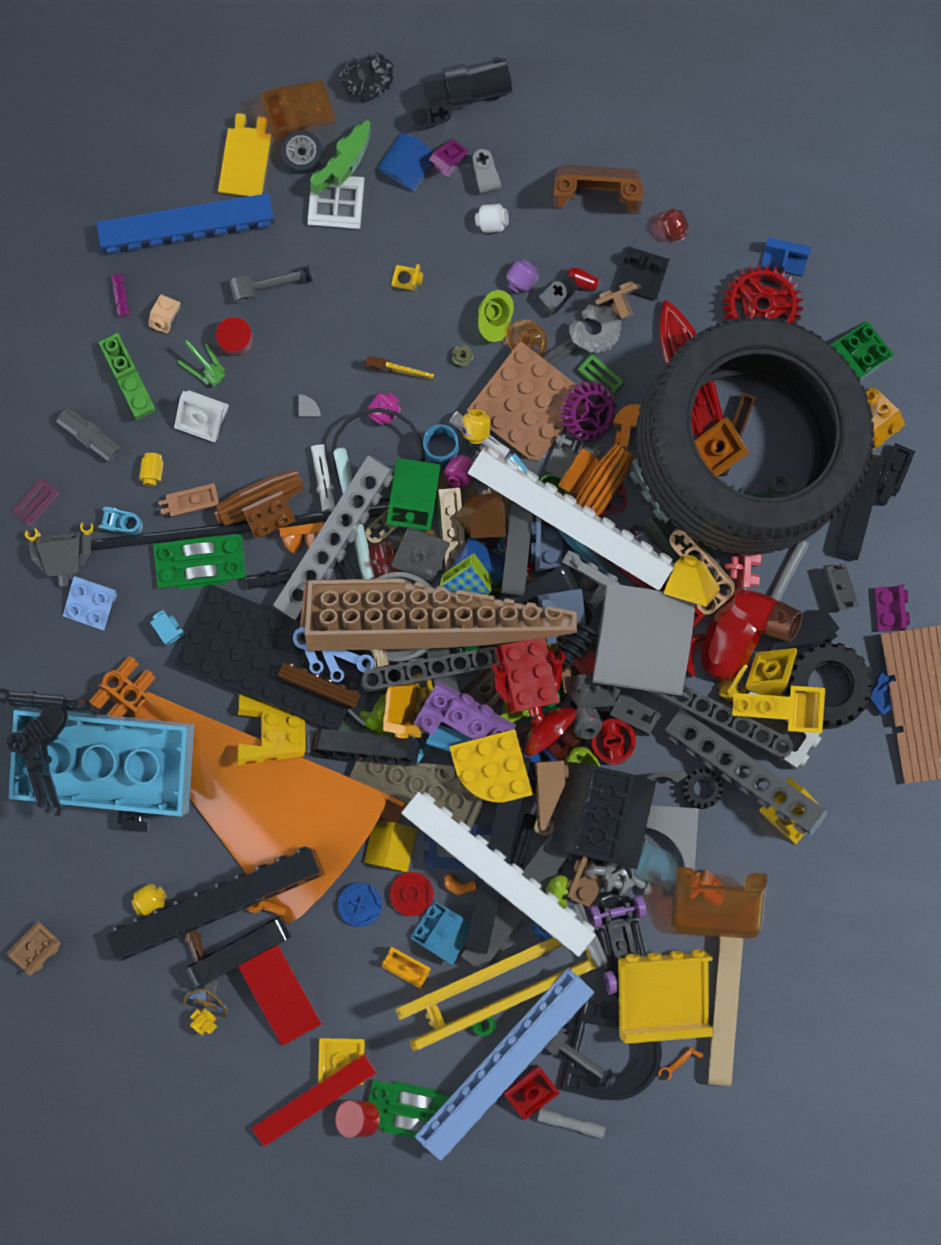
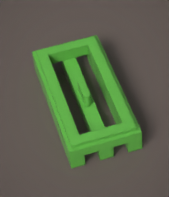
M593 354L577 369L589 382L599 383L584 370L585 367L588 368L612 389L610 395H614L625 383ZM593 361L617 382L616 386L595 369L590 362Z

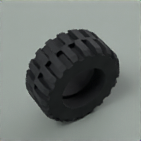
M825 642L824 644H815L809 649L804 650L794 661L787 685L786 696L790 697L791 686L808 687L810 675L820 666L834 665L845 672L850 682L849 694L838 705L824 706L823 729L840 728L851 723L866 709L872 696L873 679L870 677L871 670L869 666L867 667L864 663L866 660L862 655H857L855 653L856 650L851 647L847 648L842 643L832 644V642Z

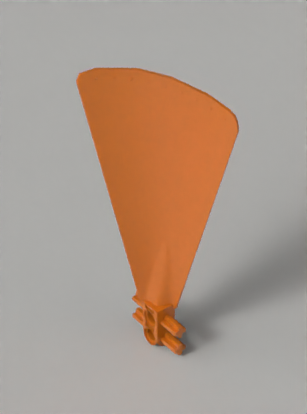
M128 657L117 670H111V672L105 674L103 681L97 686L99 691L92 697L90 702L100 709L108 699L116 705L107 714L109 716L123 717L127 713L130 715V718L194 724L190 799L247 874L255 871V867L262 864H267V866L273 864L276 858L283 855L292 856L296 854L295 851L305 846L316 850L325 875L267 900V902L287 908L286 916L283 917L286 923L302 917L332 886L366 841L385 808L384 795L375 788L303 757L277 760L275 757L267 758L264 762L256 763L253 760L246 761L245 765H237L238 745L261 746V739L152 693H145L144 691L156 677L151 671L145 670L133 684L127 678L139 664L133 657ZM114 681L118 684V686L116 688H111L107 685V683ZM126 695H132L135 697V700L130 702L127 701L124 697Z

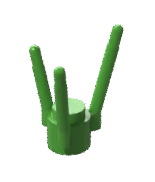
M186 340L185 344L205 366L206 369L203 371L205 376L181 360L178 361V364L201 379L207 386L211 384L215 387L226 377L225 369L220 365L208 343L205 344V347L214 362L211 365Z

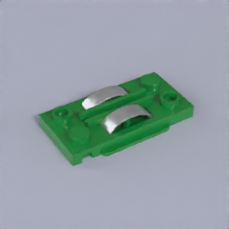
M241 534L153 544L158 589L178 587L180 590L208 587L209 584L214 586L225 585L227 581L246 579Z
M373 1080L369 1102L373 1103L378 1110V1128H382L385 1133L417 1139L415 1136L449 1100L450 1096L442 1095V1092L439 1090L398 1081L391 1084Z

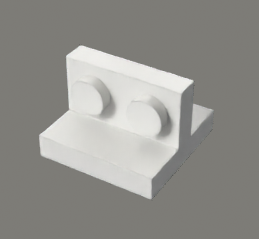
M189 390L187 392L183 391L179 400L174 428L216 442L220 425L228 411L229 405Z

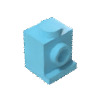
M164 610L152 617L154 620L150 623L166 646H169L185 635L181 628L179 630L176 629L179 624L173 615L168 617Z

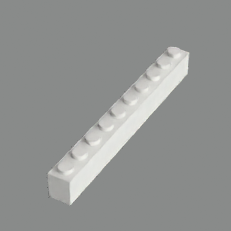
M483 447L468 474L657 590L661 589L674 568L672 558L664 553L659 555L653 551V547L644 541L640 543L633 539L634 535L625 529L620 531L614 527L615 524L611 520L599 518L590 507L584 506L583 508L576 504L577 500L568 494L563 496L557 492L558 489L548 482L546 484L538 480L539 477L531 471L524 472L519 469L518 463L511 459L506 461L500 457V453L491 447L488 449Z
M418 792L403 810L402 815L579 957L596 936L593 933L595 928L585 920L583 923H580L575 919L577 914L567 906L564 909L557 904L559 899L550 892L547 895L540 890L541 885L533 878H530L528 881L522 876L524 871L514 863L511 866L504 861L506 857L497 849L492 852L487 848L488 842L479 835L476 838L469 833L471 828L461 820L459 823H456L451 818L453 814L443 806L441 809L435 806L433 803L436 800L425 792L422 795Z

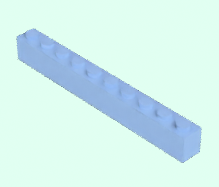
M568 968L415 1136L419 1142L439 1160H442L449 1154L451 1149L480 1120L489 1107L497 1101L499 1096L527 1068L529 1063L543 1050L549 1041L558 1034L559 1030L574 1016L579 1008L588 1001L594 991Z

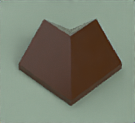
M499 492L470 495L455 518L471 539L506 537L504 495Z

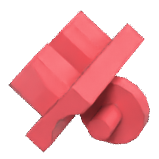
M737 552V556H732L731 564H725V570L731 571L730 578L735 579V589L759 586L760 576L759 574H751V566H760L761 554L746 555Z

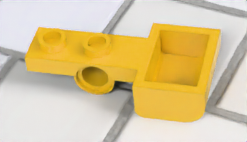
M791 686L790 697L734 693L732 716L788 719V731L822 733L825 688Z

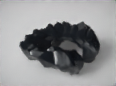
M375 52L372 55L369 54L366 58L368 65L375 70V76L370 81H363L359 78L360 63L356 58L346 61L342 66L339 80L343 87L346 88L347 93L352 94L354 98L358 97L360 100L366 99L367 101L376 97L380 98L386 89L389 90L390 84L393 83L394 65L390 60L384 58V55L379 54V52Z

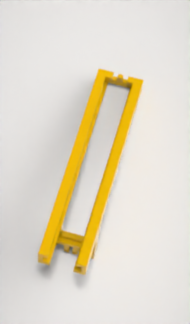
M553 937L397 1008L395 1012L399 1020L426 1009L427 1014L425 1016L431 1020L429 1025L435 1028V1030L409 1041L413 1051H417L549 990L567 969L446 1025L436 1005L447 998L563 946V944ZM588 947L585 948L588 959L569 967L577 976L596 968Z

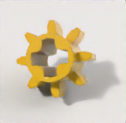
M206 1008L202 1011L196 1009L190 1016L193 1020L190 1026L202 1036L205 1032L211 1034L217 1027L214 1024L217 1017Z

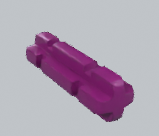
M114 274L111 276V281L114 285L115 303L118 305L116 307L119 317L128 316L130 311L127 305L128 300L125 286L123 285V275Z

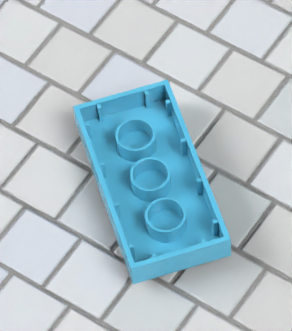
M26 707L14 710L12 733H22L24 731L23 727L33 719H36L37 716L39 717L42 710ZM67 712L68 722L66 727L58 736L59 738L47 746L48 755L52 757V762L49 764L50 773L60 804L172 816H183L189 813L194 724ZM11 752L9 799L37 802L24 757Z

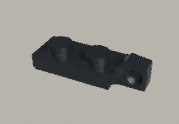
M897 443L894 444L879 480L877 490L882 492L877 503L886 506L890 495L896 497L915 454L914 450Z

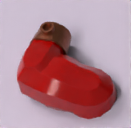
M734 590L733 595L713 616L701 650V665L706 674L718 681L726 682L735 679L743 665L748 664L751 653L757 646L762 634L792 641L801 626L802 612L766 594L752 590Z

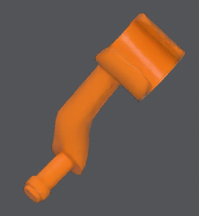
M694 1047L689 1048L669 1067L659 1069L658 1076L660 1077L662 1070L666 1069L669 1072L667 1078L669 1080L672 1077V1072L684 1064L691 1054L702 1058L703 1053L693 1050Z

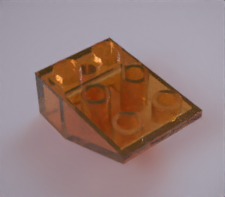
M323 80L282 86L259 93L274 141L286 138L288 134L294 131H307L336 121Z

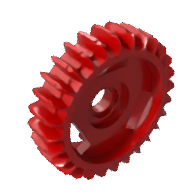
M758 264L756 271H753L750 266L748 274L741 270V278L735 275L733 277L735 283H728V287L731 290L726 289L724 292L729 297L722 300L723 303L728 304L722 308V311L729 312L724 316V319H731L733 321L735 318H739L736 312L735 299L742 298L745 317L753 318L754 316L772 319L778 318L784 313L788 318L787 323L791 324L793 322L798 325L794 320H800L802 316L797 312L803 311V307L798 306V304L803 303V298H797L801 294V290H794L798 283L790 284L792 276L784 278L785 270L778 274L777 266L774 267L773 271H769L768 264L764 270H761V266ZM760 279H767L779 284L781 288L777 290L760 284L759 281ZM760 298H765L769 301L770 305L767 309H760L757 306V301Z

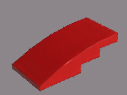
M279 945L238 966L282 1046L322 1025Z

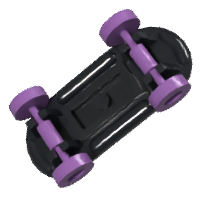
M610 891L599 895L595 899L593 906L588 907V917L592 927L595 928L597 938L608 960V963L604 965L605 972L603 973L605 989L608 994H613L619 998V958H626L628 954H637L639 957L647 956L638 919L646 917V906L641 895L633 897L631 901L625 894L619 896L617 891Z

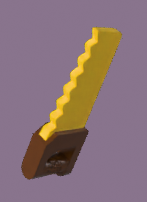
M368 356L364 363L366 368L386 373L393 371L430 380L434 379V374L392 364L391 361L383 358Z

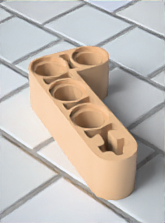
M677 528L670 535L669 541L680 557L682 555H689V552L692 550H697L701 554L699 560L703 561L706 567H712L715 570L716 574L713 578L718 586L724 583L730 587V592L727 594L719 591L712 600L713 607L705 608L697 604V608L706 615L711 614L733 595L735 584L698 541L689 537L684 530L681 531ZM683 534L685 536L684 543L682 541L677 543V535L681 536ZM689 542H691L692 545H690L685 552L683 550L685 548V544L688 546Z

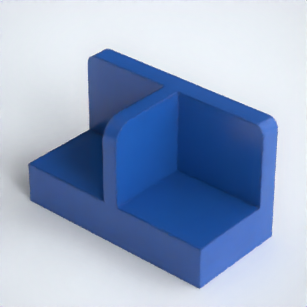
M768 237L761 267L765 268L768 264L769 269L773 270L777 266V271L779 272L785 270V273L802 277L804 276L811 247Z

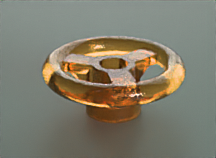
M518 320L509 326L506 338L512 351L517 346L513 340V333L518 328L521 333V342L527 346L534 345L540 347L535 352L539 356L545 353L548 346L547 335L537 323L530 320Z

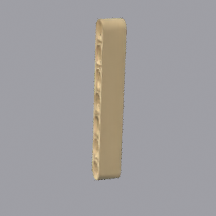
M720 929L708 1085L731 1087L743 947V931Z

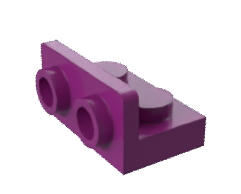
M904 585L875 587L877 632L904 631L907 629V625H910L909 612L905 611V603H908V591L904 590Z

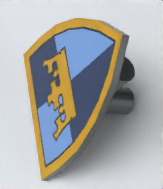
M216 980L207 983L204 989L192 990L185 995L183 1005L199 1010L206 1008L212 1014L225 1018L227 1016L226 1005L214 993L218 983Z

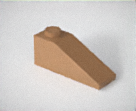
M563 760L534 761L537 824L539 830L546 829L565 785V778H568V766L564 765Z

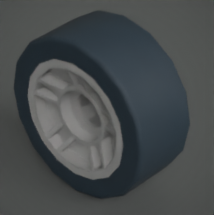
M298 130L288 134L281 146L282 160L285 166L294 173L308 174L314 171L320 165L323 157L322 146L318 137L312 132ZM298 149L304 151L306 150V153L304 155H299Z

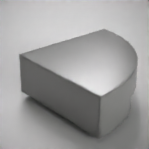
M299 395V418H321L316 402L308 396Z

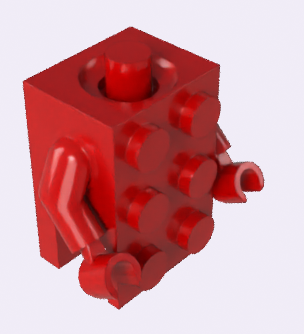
M545 638L519 641L495 648L499 669H497L496 664H492V669L495 672V689L501 698L507 702L509 714L528 710L530 717L543 714L542 706L559 702L557 691L560 689L562 662L565 660L561 649H559V655L554 657L553 651H550L548 654Z

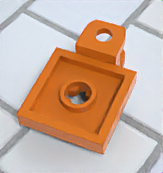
M727 417L695 440L700 456L716 477L750 453ZM719 444L725 445L723 451L716 452L719 449Z

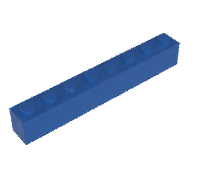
M269 193L101 221L97 222V229L103 253L117 254L122 249L135 251L141 249V246L150 245V247L162 246L163 242L181 243L187 238L200 240L206 238V235L211 234L223 236L228 234V231L246 232L252 227L265 229L269 228L270 224H275L271 197Z

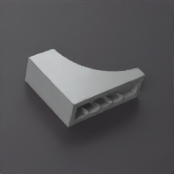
M651 805L646 829L658 832L669 839L680 853L684 866V876L694 877L699 809Z

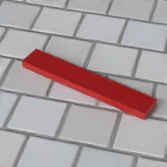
M363 1053L252 1126V1130L265 1147L375 1075L377 1070L366 1054Z

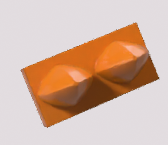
M324 522L279 528L280 537L283 539L286 548L295 554L301 546L302 535L305 536L306 543L310 548L324 526Z

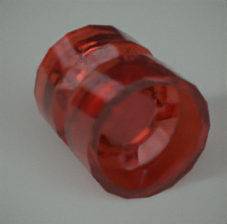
M569 725L546 748L558 760H562L568 754V749L576 747L582 739L575 735L573 728ZM559 739L563 742L560 745L557 743Z

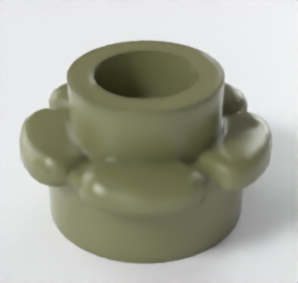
M462 345V347L457 346L453 350V362L462 367L469 365L474 358L470 347Z

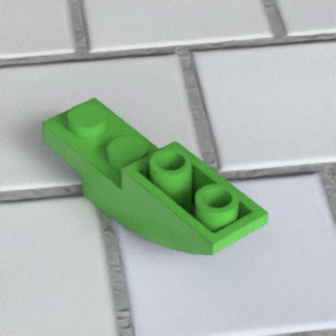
M368 119L363 124H358L347 138L343 137L337 143V158L333 157L322 171H317L313 174L310 185L311 191L316 195L320 194L332 182L340 187L355 171L369 143L371 122Z
M119 333L98 342L136 420L157 411Z

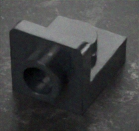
M122 810L118 812L117 824L121 825L120 829L150 832V823L145 822L144 817L132 816V820H129V811Z

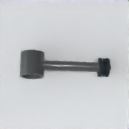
M307 265L306 268L305 266L304 268L300 266L301 271L252 282L250 275L232 278L229 282L234 302L244 303L255 299L254 291L298 280H303L304 284L308 280L313 282V271Z
M560 1030L545 1046L547 1050L555 1055L560 1051L564 1052L601 1079L600 1084H603L605 1088L608 1089L614 1084L617 1073L612 1072L611 1069L603 1070L566 1043L569 1037Z

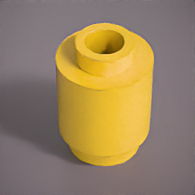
M145 453L141 461L139 480L143 481V485L154 487L156 483H161L164 463L162 455Z

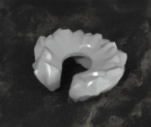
M596 304L587 305L586 309L582 311L584 321L587 319L598 321L602 328L601 332L597 335H591L586 331L582 322L573 321L569 327L572 341L590 353H604L606 350H611L616 342H618V337L620 336L621 319L616 316L613 307L607 305L598 306Z

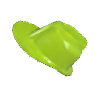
M495 290L490 292L479 305V331L490 342L501 341L509 330L514 304L510 295L505 291Z

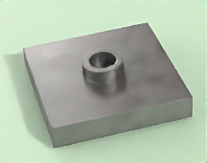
M408 526L392 562V567L433 582L450 542Z

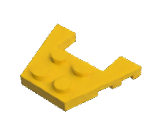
M239 694L238 715L261 718V746L239 744L237 749V765H245L246 761L253 760L256 763L264 762L267 758L276 757L277 760L304 756L305 719L262 701Z

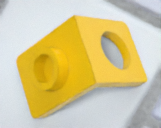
M420 264L416 265V269L396 265L392 286L416 292L417 285H421L424 274L421 272ZM401 272H408L411 279L408 283L403 284L399 282L398 275Z

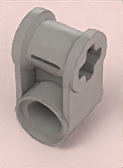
M486 149L477 150L473 155V167L480 194L500 189L501 183L491 153ZM480 157H483V159L486 160L485 165H482V163L479 162Z

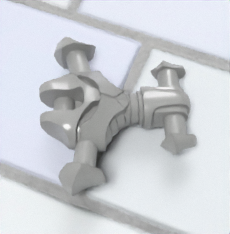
M645 838L642 845V853L648 849L647 839ZM590 860L589 866L583 872L589 879L593 875H602L606 892H610L614 887L618 889L617 895L622 896L629 888L636 886L641 889L642 895L652 894L651 879L644 881L638 878L639 873L633 868L615 865V863L611 862L604 863V866H595V862Z

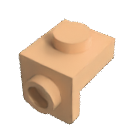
M160 295L150 312L148 326L168 334L171 322L180 309L181 302Z

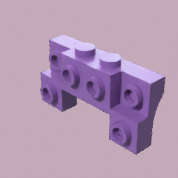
M439 680L413 723L433 735L441 721L474 740L514 730L516 726L496 714L489 706L477 703L470 695L462 694Z

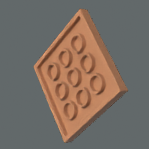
M520 341L466 411L468 412L473 409L483 410L491 419V431L527 459L540 460L565 428L561 424L564 419L559 416L564 410L560 409L559 406L565 405L562 397L568 398L567 390L574 391V385L576 384Z

